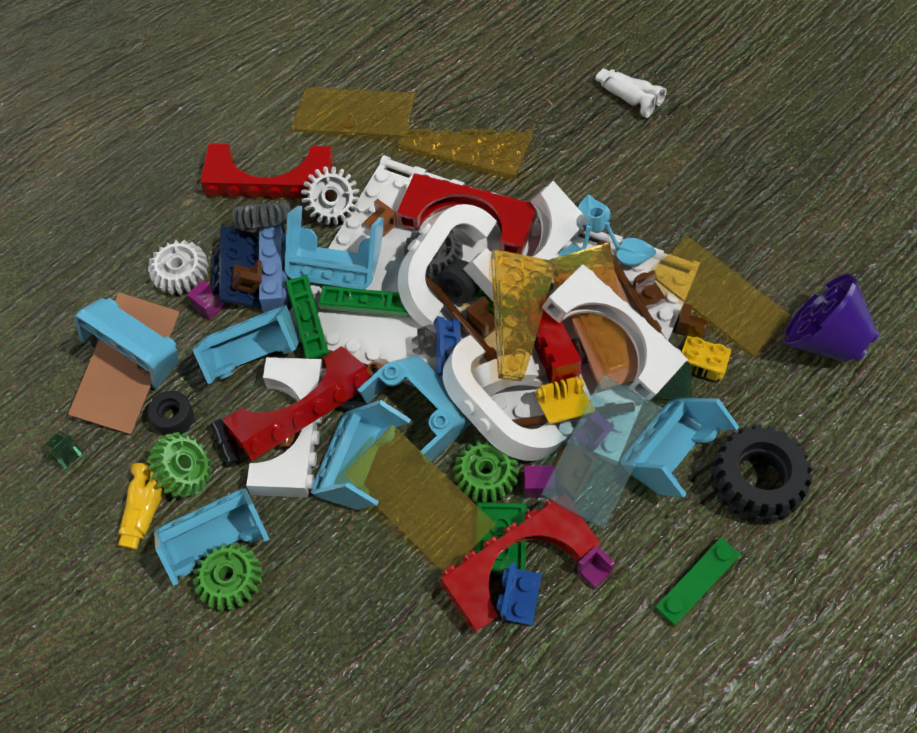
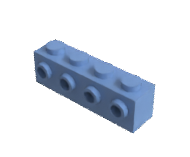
M281 225L259 227V260L262 261V283L259 285V300L264 313L284 306L286 301H289V292L286 287V281L289 280V277L285 272L286 233L283 234Z

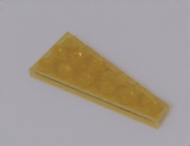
M405 129L398 143L399 150L515 180L534 136V129H527V132H516V129H508V132H496L495 129H462V132H451V129H444L443 132H432L430 129Z
M610 242L550 259L549 266L560 286L578 268L584 265L618 295ZM592 313L575 314L606 375L627 370L630 365L624 330L612 320L601 315Z
M494 250L491 253L499 379L521 382L525 378L543 313L542 306L546 302L557 261Z

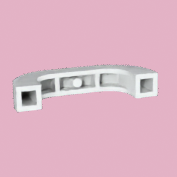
M467 204L453 206L435 215L429 222L423 224L419 229V237L409 244L407 248L409 252L403 259L398 272V291L405 309L421 326L433 323L444 306L431 294L426 285L425 273L427 266L452 229L463 231L475 242L489 235L497 221L483 209Z
M471 335L462 339L456 345L443 367L444 386L452 401L494 447L508 456L520 460L534 461L552 454L566 437L553 424L548 422L537 429H526L514 423L482 389L472 375L471 368L478 364L486 351Z

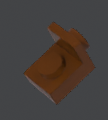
M654 270L639 274L634 278L633 282L634 289L647 309L665 303L666 299L655 282L656 273Z

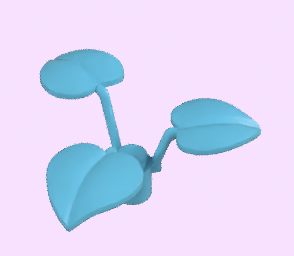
M588 194L578 206V209L588 219L582 226L587 228L582 248L580 249L579 246L570 244L565 250L562 251L560 249L557 253L559 257L551 263V266L563 272H575L582 265L587 266L590 262V255L584 251L587 248L590 232L600 233L604 228L607 229L615 248L619 249L616 253L617 259L625 265L635 266L642 264L655 256L656 250L650 244L637 238H626L622 241L621 245L618 244L610 228V222H608L611 216L610 209Z

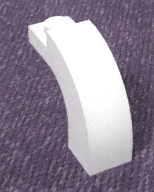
M520 354L497 358L471 371L475 381L490 397L505 388L515 385L540 387V385L549 384L543 363L534 362L532 355Z

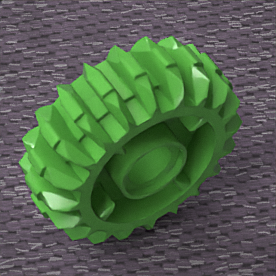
M179 432L172 435L167 434L162 439L156 441L149 451L150 456L146 460L151 464L147 469L153 472L151 479L158 481L156 488L162 486L164 487V494L171 492L172 497L180 495L181 498L189 495L193 496L204 489L206 483L211 478L209 474L213 468L209 466L212 460L206 456L209 451L202 449L203 443L197 444L196 437L189 439L188 433L180 435Z
M477 440L475 447L468 444V451L461 449V457H456V465L453 467V472L456 474L454 481L459 483V491L465 490L464 496L466 498L473 495L474 502L478 498H482V503H486L487 498H491V501L495 503L496 496L504 500L505 492L511 494L513 491L512 486H516V477L519 476L517 460H513V457L490 445L488 440L482 445ZM482 469H490L492 472L483 474L480 471Z
M233 542L228 548L226 543H222L220 550L213 546V553L209 555V553L204 552L203 555L206 559L204 561L197 560L200 568L193 570L196 576L193 579V584L197 586L195 593L198 596L201 595L200 600L203 603L208 602V606L211 609L217 606L218 610L223 612L227 605L228 609L233 611L234 604H238L240 608H243L244 603L242 601L245 598L247 601H252L250 593H258L259 590L255 585L262 584V579L259 575L263 572L261 567H258L260 561L258 558H254V552L252 550L247 551L244 545L238 548L237 544ZM233 573L231 579L227 581L222 580L225 574Z

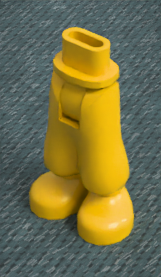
M134 463L131 467V473L134 478L128 486L125 511L118 532L121 536L118 546L122 548L137 550L139 542L144 540V536L164 496L162 486L156 488L158 481L151 479L153 472L147 470L149 466L147 464Z

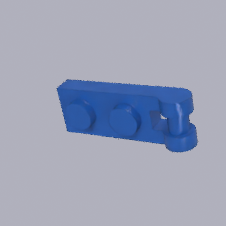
M437 316L433 323V327L436 330L437 375L443 376V367L446 360L461 341L460 322L454 319L448 321L444 317Z

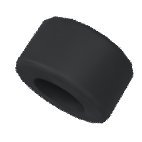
M462 259L451 262L440 272L438 278L442 291L447 297L457 303H467L481 290L463 269L469 262Z
M178 391L159 393L148 406L147 413L150 422L157 432L164 436L177 432L181 435L191 427L194 421V411L189 400ZM179 409V412L174 417L169 419L163 418L167 411Z

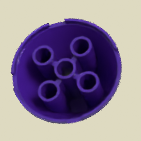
M845 273L825 284L828 287L819 296L814 293L798 310L785 330L787 340L784 338L783 342L787 346L843 363L852 359L859 361L867 353L865 349L879 337L880 333L876 330L856 277L851 273Z

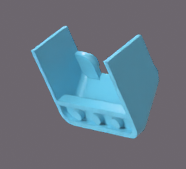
M297 206L287 213L285 272L288 277L294 279L307 274L309 281L313 283L354 289H366L373 282L381 253L384 218L379 217L371 225L370 238L364 239L359 245L358 253L317 247L315 232L311 229L301 228L302 206Z
M101 298L80 309L74 316L80 341L84 343L93 334L150 372L152 389L155 391L178 364L176 343L167 336L162 337L121 310L112 299Z
M284 305L204 337L192 350L207 383L210 384L218 376L219 379H224L232 375V370L236 366L271 352L282 351L283 354L294 351L299 342L287 306Z
M409 356L385 364L358 391L363 400L369 403L387 386H396L407 378L437 408L429 419V426L437 436L419 452L423 461L428 465L472 422L452 401L445 389L443 379L422 358Z
M676 398L668 402L622 456L620 464L626 472L657 494L684 498L686 492L679 485L677 478L672 472L696 442L709 443L716 438L719 430H737L739 426L719 398Z
M382 400L347 411L337 426L314 480L311 493L321 499L356 510L377 506L379 501L369 495V488L364 486L378 448L391 443L395 437L394 431L396 427L409 424L411 419Z
M246 488L234 491L159 527L154 532L156 552L173 586L178 584V575L183 577L193 571L192 567L195 566V561L204 557V552L213 553V546H216L219 550L222 543L229 545L240 539L249 543H254L262 537L264 541L269 540L268 534Z

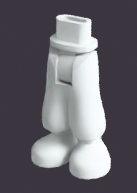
M603 68L595 77V80L600 82L602 87L629 104L637 106L640 103V113L645 118L650 117L655 105L660 106L667 92L666 88L662 86L651 85L648 81L631 78L623 73L615 72L613 69L608 71Z

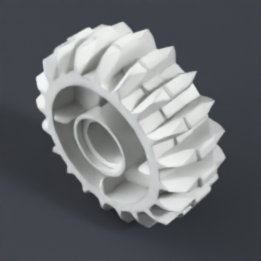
M323 167V174L318 169L315 170L317 178L310 174L308 178L312 183L304 182L303 184L309 190L301 191L302 194L308 195V198L302 199V203L309 202L310 204L304 208L305 211L312 208L313 212L310 214V217L313 218L318 214L317 222H321L323 217H325L326 225H329L330 218L333 219L334 224H338L337 217H340L342 222L346 221L344 214L350 217L353 215L349 208L357 209V206L352 204V201H359L358 197H353V194L358 193L359 189L352 190L351 186L356 184V181L351 183L347 181L351 177L350 174L346 175L345 178L342 177L343 169L338 174H335L336 167L331 168V173H328L327 167ZM327 190L335 192L336 199L333 202L326 200L325 192Z
M175 240L174 244L167 242L166 247L159 246V252H153L154 258L149 259L148 271L151 281L155 287L161 289L164 293L169 291L172 296L175 292H178L180 295H182L183 291L190 292L191 288L196 287L198 283L204 280V277L208 276L207 269H209L207 257L202 249L193 242L189 244L185 240L182 243Z

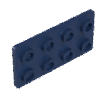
M221 226L220 246L212 256V293L219 294L221 301L257 309L262 308L259 300V287L254 294L232 289V268L234 265L252 268L254 263L259 260L258 234Z

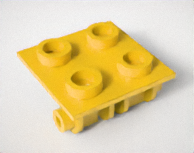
M687 336L682 354L688 360L680 368L682 371L692 373L694 366H697L695 375H697L699 367L704 368L701 377H704L707 369L706 378L722 381L732 349L726 348L721 344L704 341L699 337Z
M575 376L566 379V384L564 380H560V387L557 381L550 384L540 385V388L536 389L535 397L549 424L592 414L595 411L582 388L584 387L582 377L578 378Z

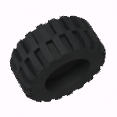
M753 425L751 430L749 427H743L739 429L738 433L733 432L730 434L727 440L721 444L711 470L713 492H719L717 499L720 504L723 505L725 503L728 506L726 510L731 514L736 512L740 515L739 519L741 520L753 519L754 524H761L763 520H766L767 524L776 523L778 518L779 520H784L789 517L790 513H794L799 507L812 483V475L810 474L812 465L810 461H806L808 458L807 452L804 449L800 450V443L796 439L791 440L788 437V433L784 431L781 433L775 431L776 428L771 426L763 429L762 425ZM750 459L767 462L779 473L782 487L774 490H763L754 487L742 476L739 463Z

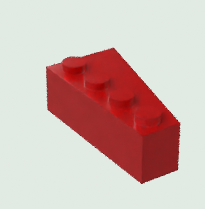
M549 296L522 303V317L540 363H543L549 384L557 381L560 387V380H564L566 384V379L575 376L579 378L580 374H582V360L562 322L558 323L542 308Z

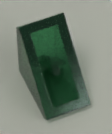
M686 361L653 399L673 400L676 398H691V364Z
M62 431L55 433L41 446L64 469L69 467L83 454L75 441Z

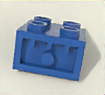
M512 562L510 569H504L502 584L503 587H506L505 595H499L497 610L498 613H501L502 620L529 626L533 625L542 574L517 569L516 563Z

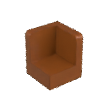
M376 199L374 201L375 212L364 223L365 226L371 229V225L379 217L384 218L383 238L397 225L396 211L379 199Z

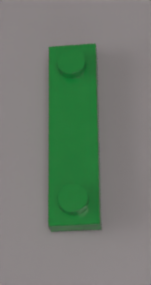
M306 274L287 280L286 285L306 359H321L329 354L309 277Z
M322 286L319 300L320 309L409 317L399 292Z
M721 537L655 607V610L675 627L733 565L741 553Z

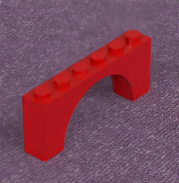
M209 143L201 185L204 194L209 196L308 198V195L301 193L302 190H309L303 184L304 182L312 183L308 178L310 174L317 178L315 174L317 169L323 174V167H327L328 173H331L334 162L332 147L311 146L306 159L294 170L275 177H256L244 173L234 165L229 144ZM330 190L325 192L326 199H329Z
M414 173L396 213L398 226L417 231L427 218L440 210L462 204L473 205L483 209L497 221L496 224L502 235L500 253L517 258L522 257L537 217V211L531 202Z
M341 346L323 357L326 365L323 379L313 391L301 400L285 408L265 413L250 412L242 407L224 418L223 422L238 445L251 460H254L358 394V389L371 378L366 366Z
M566 494L560 498L556 495L551 497L544 503L545 508L539 512L537 509L532 510L524 516L526 521L520 525L516 522L511 524L504 530V536L499 539L496 536L492 537L483 544L485 548L479 553L473 550L462 558L464 563L458 567L453 564L442 572L443 577L439 583L473 634L498 617L490 599L489 576L497 556L506 548L522 541H545L560 547L577 562L596 545L599 546L601 544Z

